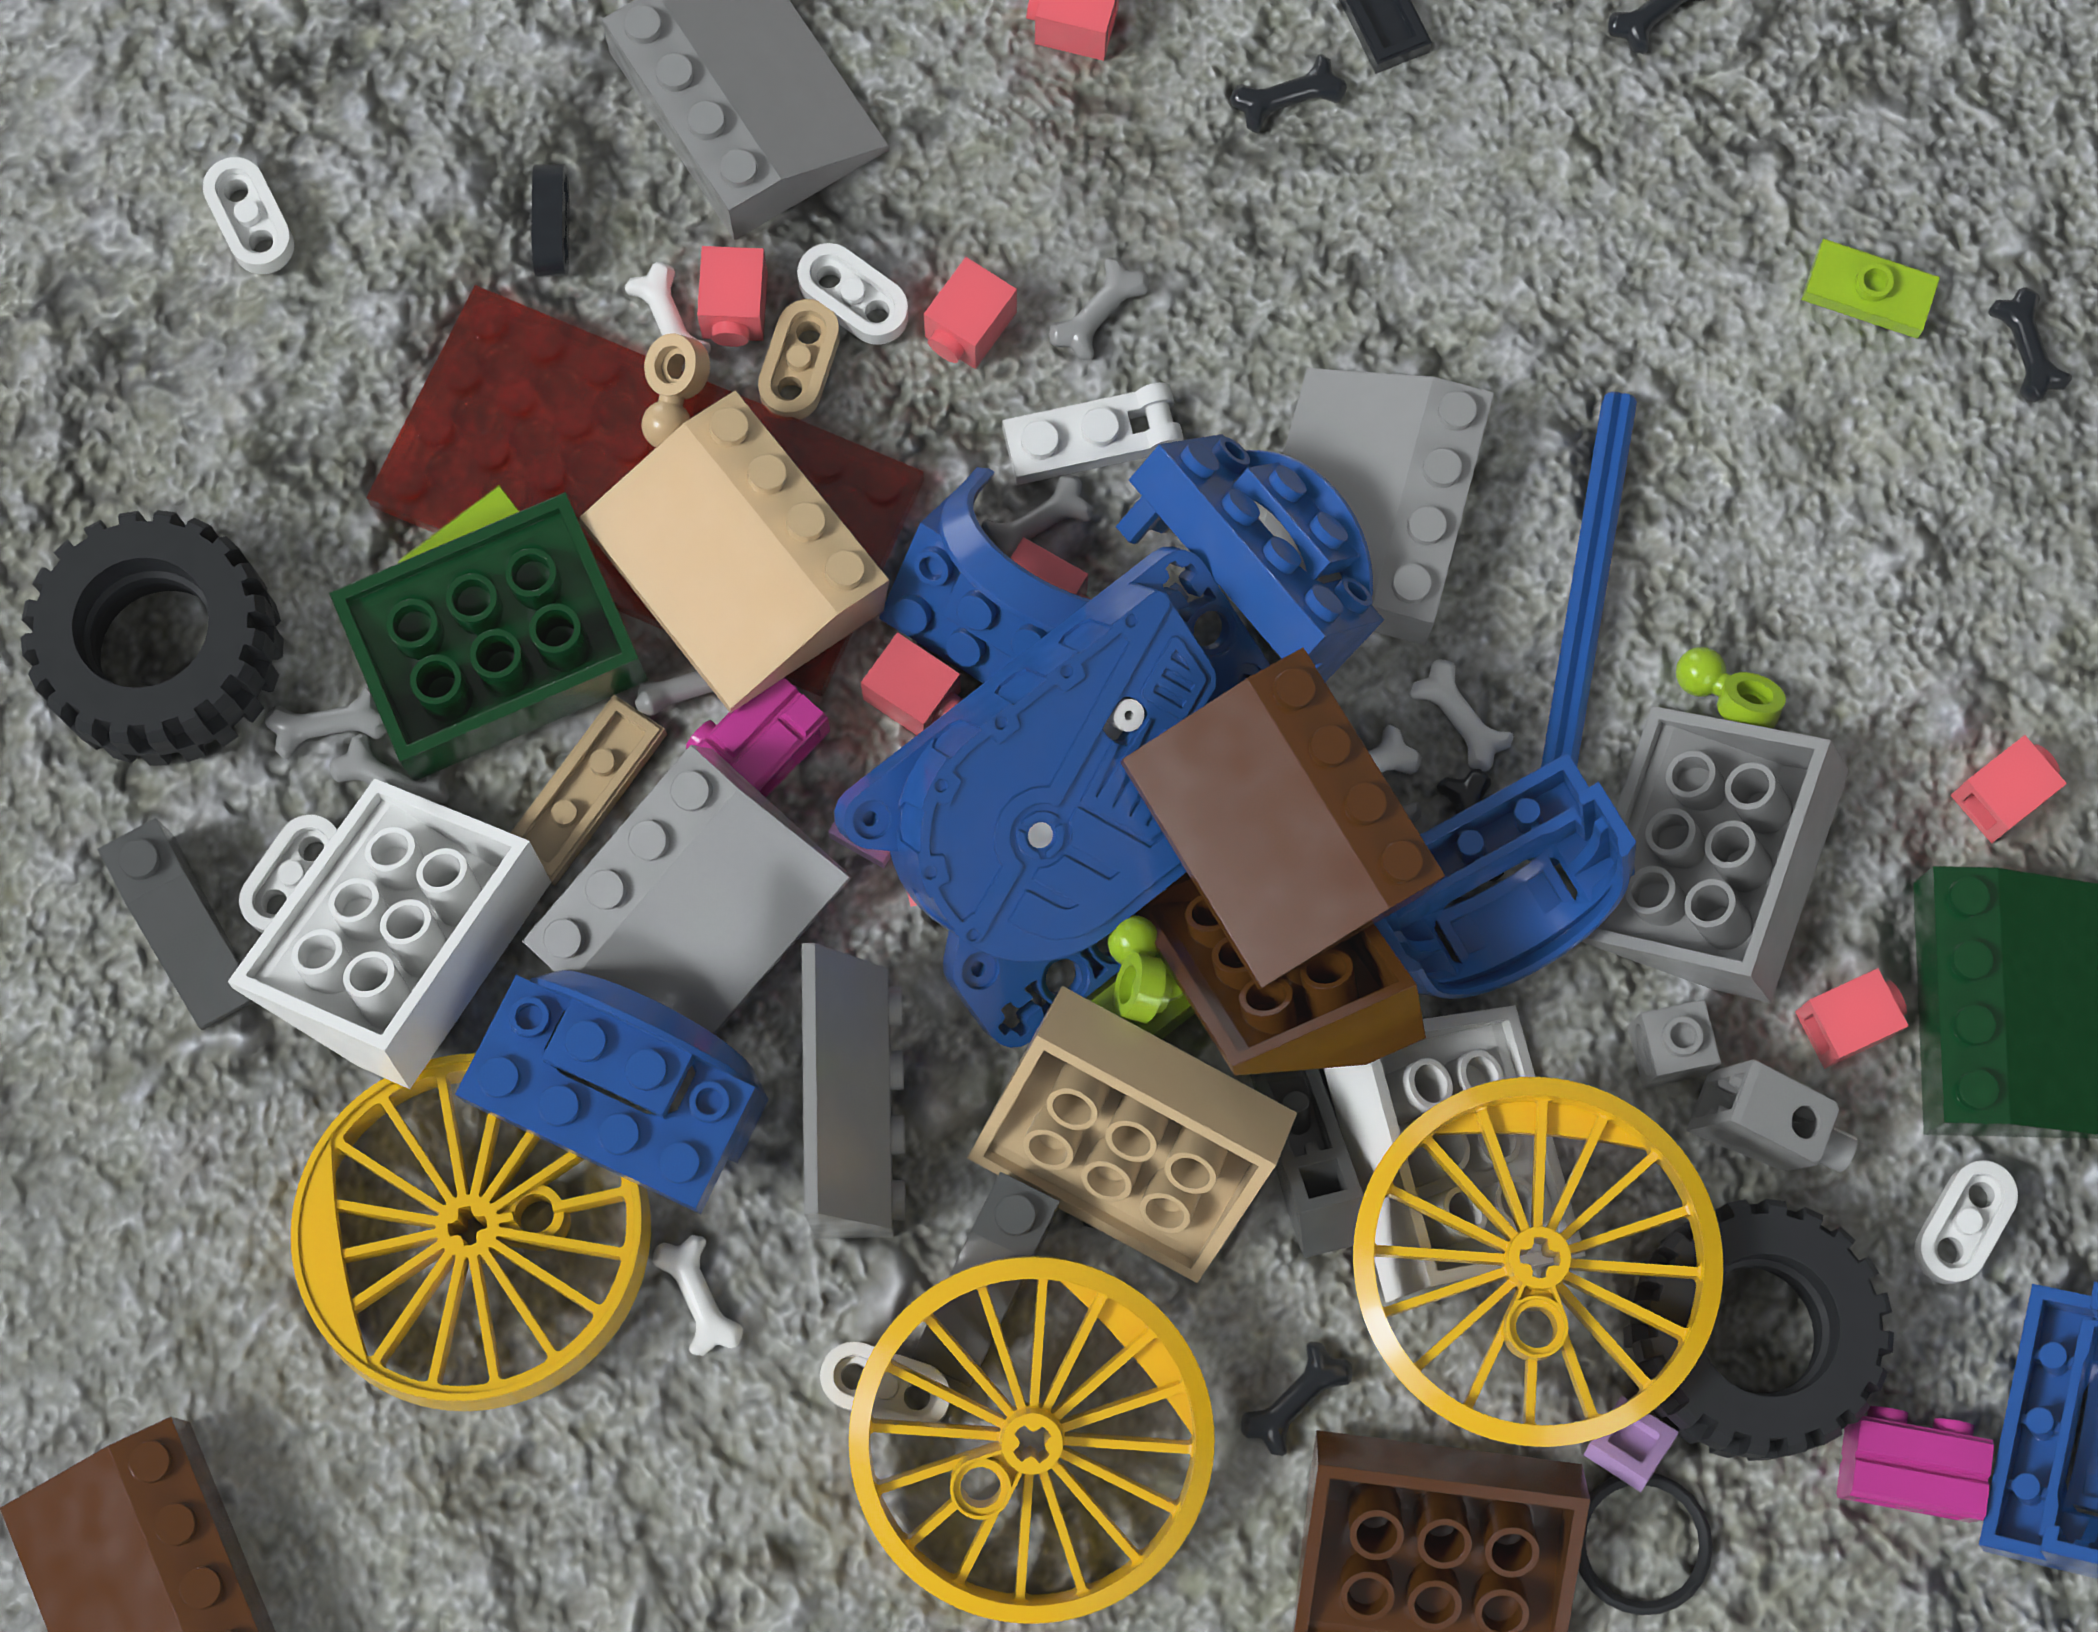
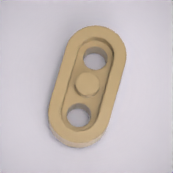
M814 299L798 300L787 306L778 319L758 380L761 402L766 411L777 419L783 421L801 420L809 416L820 402L840 341L837 317L833 310L825 303ZM812 330L817 332L820 337L812 344H805L798 339L800 334ZM789 385L797 386L802 390L801 394L795 399H785L780 395V392Z

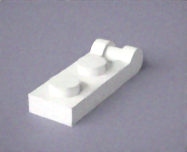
M1164 382L1153 383L1138 389L1136 392L1002 420V429L1016 485L1149 457L1159 444L1184 440L1181 425L1173 422L1170 408L1174 406L1175 402L1170 384ZM1147 416L1150 429L1133 434L1129 419Z

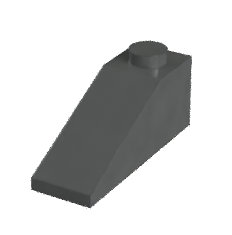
M157 818L97 849L126 906L201 1030L254 1002L233 989L228 983V980L241 962L175 836Z
M1319 1069L1250 1074L1254 1090L1297 1112L1275 1167L1303 1257L1307 1258L1353 1246L1357 1217L1364 1194Z
M1000 1172L965 1241L950 1276L987 1261L1017 1256H1037L1059 1211L1060 1201ZM1025 1279L987 1285L1000 1326H1002ZM975 1289L951 1300L933 1312V1314L981 1368L994 1342V1338L978 1290ZM926 1325L912 1355V1359L929 1364L942 1374L971 1388L974 1378L929 1326Z

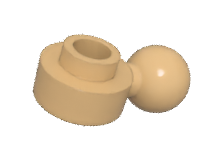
M675 333L659 337L651 345L645 358L644 371L649 386L659 394L658 402L652 404L645 411L641 428L645 439L655 448L684 422L691 419L687 410L683 407L684 399H689L698 394L705 386L710 373V359L703 344L696 339ZM684 362H685V369H684V372H683V374H682V373H681V370H682V366H683V364H684Z

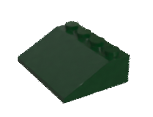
M566 492L329 592L398 760L414 781L648 681Z
M1931 867L1913 883L1923 1134L2098 1139V883L1998 867Z

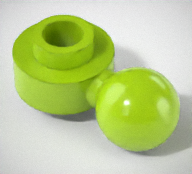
M1696 647L1688 650L1680 657L1677 663L1676 678L1680 687L1692 696L1706 697L1714 694L1719 697L1717 709L1725 720L1772 729L1777 725L1786 703V697L1782 689L1772 680L1749 672L1728 674L1726 664L1721 655L1707 647Z
M1132 915L1124 920L1115 930L1108 934L1107 944L1112 957L1121 964L1113 994V1006L1116 1015L1121 1018L1147 1023L1156 1013L1163 1012L1167 1007L1172 992V979L1169 974H1166L1163 960L1155 957L1157 954L1155 945L1157 938L1156 927L1148 919L1137 915Z

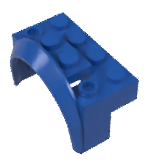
M1223 434L1159 444L1130 477V483L1142 496L1115 526L1129 543L1138 544L1149 530L1165 533L1170 528L1185 547L1203 561L1215 582L1282 659L1304 647L1326 682L1384 621L1383 617L1372 606L1373 573L1371 558L1366 539L1355 514L1338 490L1326 478L1303 462L1277 452L1245 450L1236 441L1225 437ZM1255 502L1272 513L1288 531L1301 554L1306 571L1299 566L1301 564V557L1297 550L1286 540L1273 536L1258 518L1260 510ZM1338 572L1342 578L1327 583L1317 580L1322 576Z
M977 467L952 494L920 522L879 619L984 684L1091 599L1065 591L1035 576L1009 558L990 540L975 516L973 505L978 494L990 481L995 472L988 468ZM1175 582L1169 587L1181 592L1185 599L1188 600L1189 596L1181 585Z
M1566 753L1420 834L1445 874V877L1425 895L1376 922L1374 925L1417 984L1418 994L1458 999L1488 993L1521 980L1557 960L1586 939L1610 916L1622 900L1631 876L1635 875L1636 840L1601 784L1597 782L1589 787L1570 755ZM1535 858L1526 866L1494 886L1465 901L1444 909L1449 902L1521 862ZM1549 858L1558 860L1577 890L1575 900ZM1435 924H1437L1459 962L1453 961L1434 929Z
M559 970L531 978L530 981L515 975L455 1093L463 1102L699 1214L702 1213L727 1160L738 1164L769 1100L748 1061L726 1042L704 1027L671 1008L624 986L596 976L569 970ZM565 1011V1013H564L562 1019L560 1020V1022H559V1024H558V1026H557V1028H556V1030H555V1032H554V1034H553V1036H552V1038H551V1040H550V1042H549L547 1048H545L546 1045H547V1043H548V1041H549V1039H550V1037H551V1035H552V1033H553V1031H554V1029H555V1027H556V1025H557V1023H558V1021H559V1019L561 1018L563 1012ZM693 1066L695 1075L678 1109L668 1113L689 1069ZM558 1069L599 1086L654 1114H645L561 1074Z
M2094 1282L2091 1296L2032 1284L1979 1546L1987 1553L2098 1579V1516L2077 1512L2075 1509L2079 1508L2098 1513V1282ZM2089 1384L2079 1444L2067 1490L2066 1478L2083 1393Z

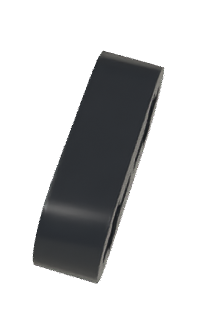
M534 164L531 247L533 269L536 277H561L568 275L570 199L568 172L565 164Z

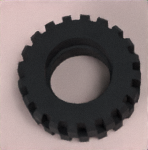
M157 510L153 514V521H146L139 511L119 514V525L109 528L106 527L102 520H99L84 528L88 537L82 542L73 546L67 539L53 553L60 561L52 571L41 567L32 583L40 592L37 601L31 599L25 601L21 619L32 630V633H25L20 638L22 656L33 666L28 675L35 690L47 701V706L70 729L96 750L104 748L115 759L132 763L137 759V756H141L150 766H163L171 763V753L179 752L187 762L205 757L206 751L203 745L217 739L224 747L239 737L233 730V727L243 717L251 723L256 720L264 709L257 699L261 690L274 692L280 674L272 665V660H278L283 657L284 638L276 628L281 622L276 603L267 592V586L240 548L227 536L219 537L213 527L203 521L193 518L188 520L185 525L176 512ZM163 591H178L192 594L205 604L209 616L205 641L196 658L177 676L157 685L132 688L116 685L104 675L101 668L102 643L110 624L126 606L141 597Z
M1746 1199L1728 1202L1714 1209L1722 1241L1723 1275L1738 1269L1758 1268L1776 1275L1789 1284L1802 1299L1812 1322L1814 1343L1811 1360L1805 1373L1789 1387L1772 1393H1753L1744 1391L1726 1380L1715 1369L1705 1350H1703L1695 1366L1684 1381L1653 1412L1659 1419L1668 1417L1677 1425L1676 1431L1679 1432L1678 1436L1688 1443H1703L1709 1446V1453L1725 1458L1740 1456L1747 1457L1748 1461H1762L1807 1452L1809 1449L1831 1442L1842 1435L1841 1430L1847 1425L1858 1422L1870 1408L1867 1402L1870 1394L1882 1389L1888 1374L1885 1368L1880 1367L1882 1357L1893 1353L1894 1332L1883 1330L1882 1316L1892 1313L1888 1293L1876 1294L1870 1278L1879 1274L1871 1258L1868 1256L1858 1260L1849 1249L1856 1240L1841 1226L1833 1231L1822 1226L1821 1223L1823 1222L1824 1215L1807 1207L1797 1212L1788 1210L1786 1201L1764 1199L1758 1204H1749ZM1690 1222L1684 1223L1661 1240V1245L1653 1253L1649 1254L1643 1262L1645 1264L1696 1267V1250ZM1640 1275L1637 1285L1629 1290L1627 1300L1686 1328L1693 1307L1696 1283L1693 1279ZM1631 1317L1630 1325L1623 1328L1624 1348H1633L1636 1365L1650 1380H1653L1673 1355L1678 1346V1340L1634 1317Z

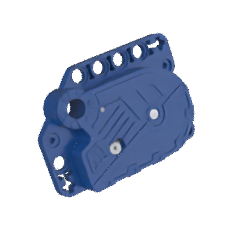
M1170 546L1161 547L1153 551L851 786L838 799L834 817L839 832L859 847L890 851L895 870L909 896L929 917L949 930L943 957V973L950 986L982 1030L1000 1045L1015 1048L1022 1047L1031 1042L1058 992L1049 991L1046 985V974L1053 963L1063 959H1069L1073 962L1075 977L1068 989L1084 998L1119 972L1121 964L1112 957L1110 952L1099 951L1096 943L1110 934L1121 922L1134 915L1187 872L1120 763L1121 760L1240 682L1270 666L1203 561L1196 554L1187 550ZM1169 564L1181 568L1185 567V570L1179 575V581L1188 594L1200 598L1187 602L1183 594L1178 590L1163 587V584L1170 578L1166 567ZM1207 611H1215L1222 622L1220 636L1214 643L1208 646H1200L1194 637L1196 620ZM1029 984L1032 990L1046 1001L1042 1007L1031 1000L1034 997L1025 991ZM1008 1003L1019 1008L1016 1016L1020 1022L1013 1028L1002 1023L1005 1017L1001 1009Z

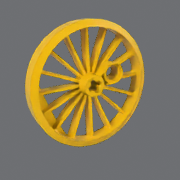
M476 1053L448 1055L430 1059L410 1089L383 1078L347 1105L323 1133L306 1163L296 1191L291 1218V1255L297 1285L311 1318L335 1353L354 1372L378 1389L416 1405L448 1411H482L517 1404L553 1389L584 1368L608 1344L627 1317L642 1284L651 1240V1213L646 1188L621 1177V1186L618 1188L562 1200L553 1189L547 1186L585 1160L570 1152L501 1197L541 1139L528 1132L525 1133L486 1190L501 1119L490 1114L487 1116L471 1191H469L451 1084L461 1083ZM435 1088L439 1089L457 1191L456 1198L396 1109V1106L408 1099ZM387 1113L442 1195L446 1205L439 1203L352 1146L370 1126ZM347 1155L437 1213L438 1216L337 1199L335 1173ZM539 1201L552 1204L554 1217L551 1224L545 1230L533 1233L522 1229L521 1217L529 1205ZM625 1201L626 1236L622 1247L566 1238L571 1224L570 1213ZM339 1213L431 1228V1230L343 1249ZM475 1217L487 1228L479 1230L476 1234L477 1242L469 1245L458 1234L466 1232L468 1230V1220ZM430 1245L354 1298L352 1297L346 1268L347 1263ZM508 1246L534 1251L555 1249L620 1260L621 1263L605 1301L602 1304H596ZM499 1254L593 1314L589 1324L565 1348L560 1351L555 1349L496 1260ZM438 1260L372 1356H368L357 1314ZM483 1264L488 1265L547 1354L545 1362L507 1379L502 1377ZM470 1265L490 1379L487 1383L479 1385H442L467 1271ZM453 1267L428 1380L418 1381L387 1369L386 1363Z
M1518 1077L1496 1080L1463 1090L1430 1108L1399 1135L1377 1165L1365 1190L1354 1234L1353 1266L1360 1308L1369 1333L1392 1372L1417 1399L1446 1420L1477 1435L1509 1444L1553 1447L1583 1443L1615 1433L1649 1414L1679 1387L1695 1366L1711 1335L1721 1300L1723 1249L1719 1225L1706 1187L1687 1155L1663 1128L1636 1107L1608 1092L1570 1080L1548 1077ZM1482 1134L1517 1231L1438 1145L1432 1136ZM1496 1134L1534 1136L1531 1228L1528 1225ZM1546 1137L1585 1140L1583 1149L1546 1227H1543ZM1597 1142L1646 1150V1157L1560 1233L1556 1232ZM1423 1147L1506 1240L1394 1186L1393 1180L1396 1174L1414 1151ZM1654 1163L1660 1165L1682 1201V1207L1570 1245L1566 1242ZM1389 1197L1501 1253L1377 1245L1375 1243V1235L1384 1199ZM1681 1218H1687L1693 1233L1697 1265L1696 1267L1573 1259L1571 1255ZM1534 1243L1541 1245L1542 1256L1553 1258L1554 1265L1547 1267L1541 1273L1540 1278L1532 1276L1533 1270L1531 1265L1520 1263V1256L1528 1253ZM1374 1257L1498 1265L1502 1268L1383 1307L1377 1288ZM1569 1270L1693 1279L1696 1283L1695 1297L1687 1326L1683 1328L1569 1272ZM1503 1278L1506 1279L1499 1288L1414 1363L1399 1344L1388 1323V1317ZM1564 1284L1678 1340V1346L1673 1355L1653 1380H1650ZM1512 1289H1515L1513 1298L1462 1404L1439 1389L1421 1371ZM1561 1301L1639 1387V1392L1634 1397L1605 1414L1597 1413L1568 1334V1320ZM1540 1311L1549 1318L1553 1334L1547 1346L1533 1348L1520 1340L1516 1331V1322L1522 1312ZM1503 1342L1512 1354L1525 1360L1522 1424L1494 1418L1473 1409ZM1560 1349L1585 1418L1583 1421L1567 1424L1537 1425L1535 1423L1537 1361L1548 1358Z
M1017 1256L987 1261L961 1270L925 1291L898 1315L874 1347L859 1379L850 1415L849 1457L854 1487L865 1518L886 1553L914 1582L938 1599L968 1613L1010 1623H1052L1082 1617L1111 1606L1142 1587L1170 1561L1190 1533L1208 1491L1214 1460V1420L1208 1389L1197 1360L1178 1329L1154 1303L1120 1279L1092 1266L1056 1257ZM1038 1279L1028 1402L1025 1401L987 1285L1010 1280ZM1048 1280H1055L1064 1284L1089 1309L1042 1403H1039ZM975 1289L978 1290L1016 1406L1009 1402L933 1312L965 1293ZM1098 1318L1124 1347L1052 1409ZM925 1322L1005 1415L893 1360V1356L912 1331L920 1323ZM1132 1357L1136 1359L1157 1385V1387L1063 1418ZM886 1372H889L997 1427L878 1419L873 1417L872 1408L881 1379ZM1166 1398L1192 1436L1189 1440L1067 1431ZM1025 1425L1030 1431L1034 1432L1044 1427L1046 1429L1043 1434L1045 1449L1038 1452L1031 1445L1022 1451L1018 1449L1020 1444L1018 1429ZM873 1432L993 1440L994 1442L883 1479H878L873 1466L870 1435ZM1067 1446L1190 1454V1461L1181 1493L1177 1499H1172ZM1059 1458L1170 1512L1169 1517L1154 1538L1143 1549H1137ZM977 1467L988 1468L998 1476L1000 1487L992 1497L985 1500H976L969 1497L968 1493L962 1488V1478L971 1469ZM1051 1468L1130 1558L1119 1569L1092 1583H1087L1084 1579L1049 1473ZM952 1470L950 1477L951 1498L911 1533L903 1532L892 1516L882 1494ZM1023 1474L1015 1591L1013 1593L999 1592L969 1583L966 1579L999 1513L1008 1504ZM1036 1474L1040 1476L1076 1585L1071 1590L1030 1595L1025 1592L1033 1480ZM958 1509L969 1518L983 1521L957 1573L953 1574L934 1563L916 1545Z

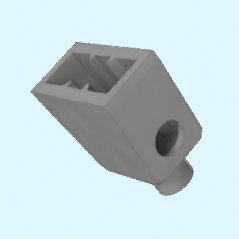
M1754 1059L1710 1071L1707 1074L1686 1130L1696 1136L1783 1171L1817 1166L1820 1163L1837 1172H1843L1852 1161L1857 1148V1138L1833 1127L1839 1112V1105L1836 1101Z

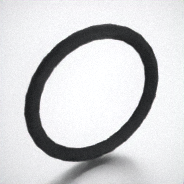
M1653 1473L1646 1486L1659 1488L1674 1496L1684 1505L1693 1519L1699 1542L1697 1562L1691 1576L1684 1585L1671 1595L1653 1601L1627 1599L1614 1593L1601 1582L1593 1571L1587 1556L1586 1533L1593 1511L1611 1493L1630 1486L1616 1476L1608 1478L1589 1494L1590 1504L1578 1569L1580 1576L1589 1589L1604 1603L1625 1613L1641 1616L1655 1615L1679 1607L1699 1589L1711 1565L1712 1535L1704 1510L1695 1497L1678 1482L1661 1474Z

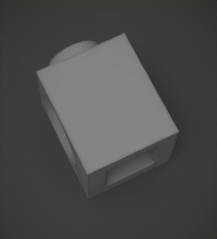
M1705 999L1641 1012L1627 1026L1643 1089L1706 1076L1721 1063Z

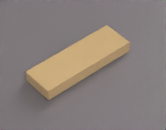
M616 695L611 697L511 831V834L530 841L551 884L556 886L667 736L665 728Z

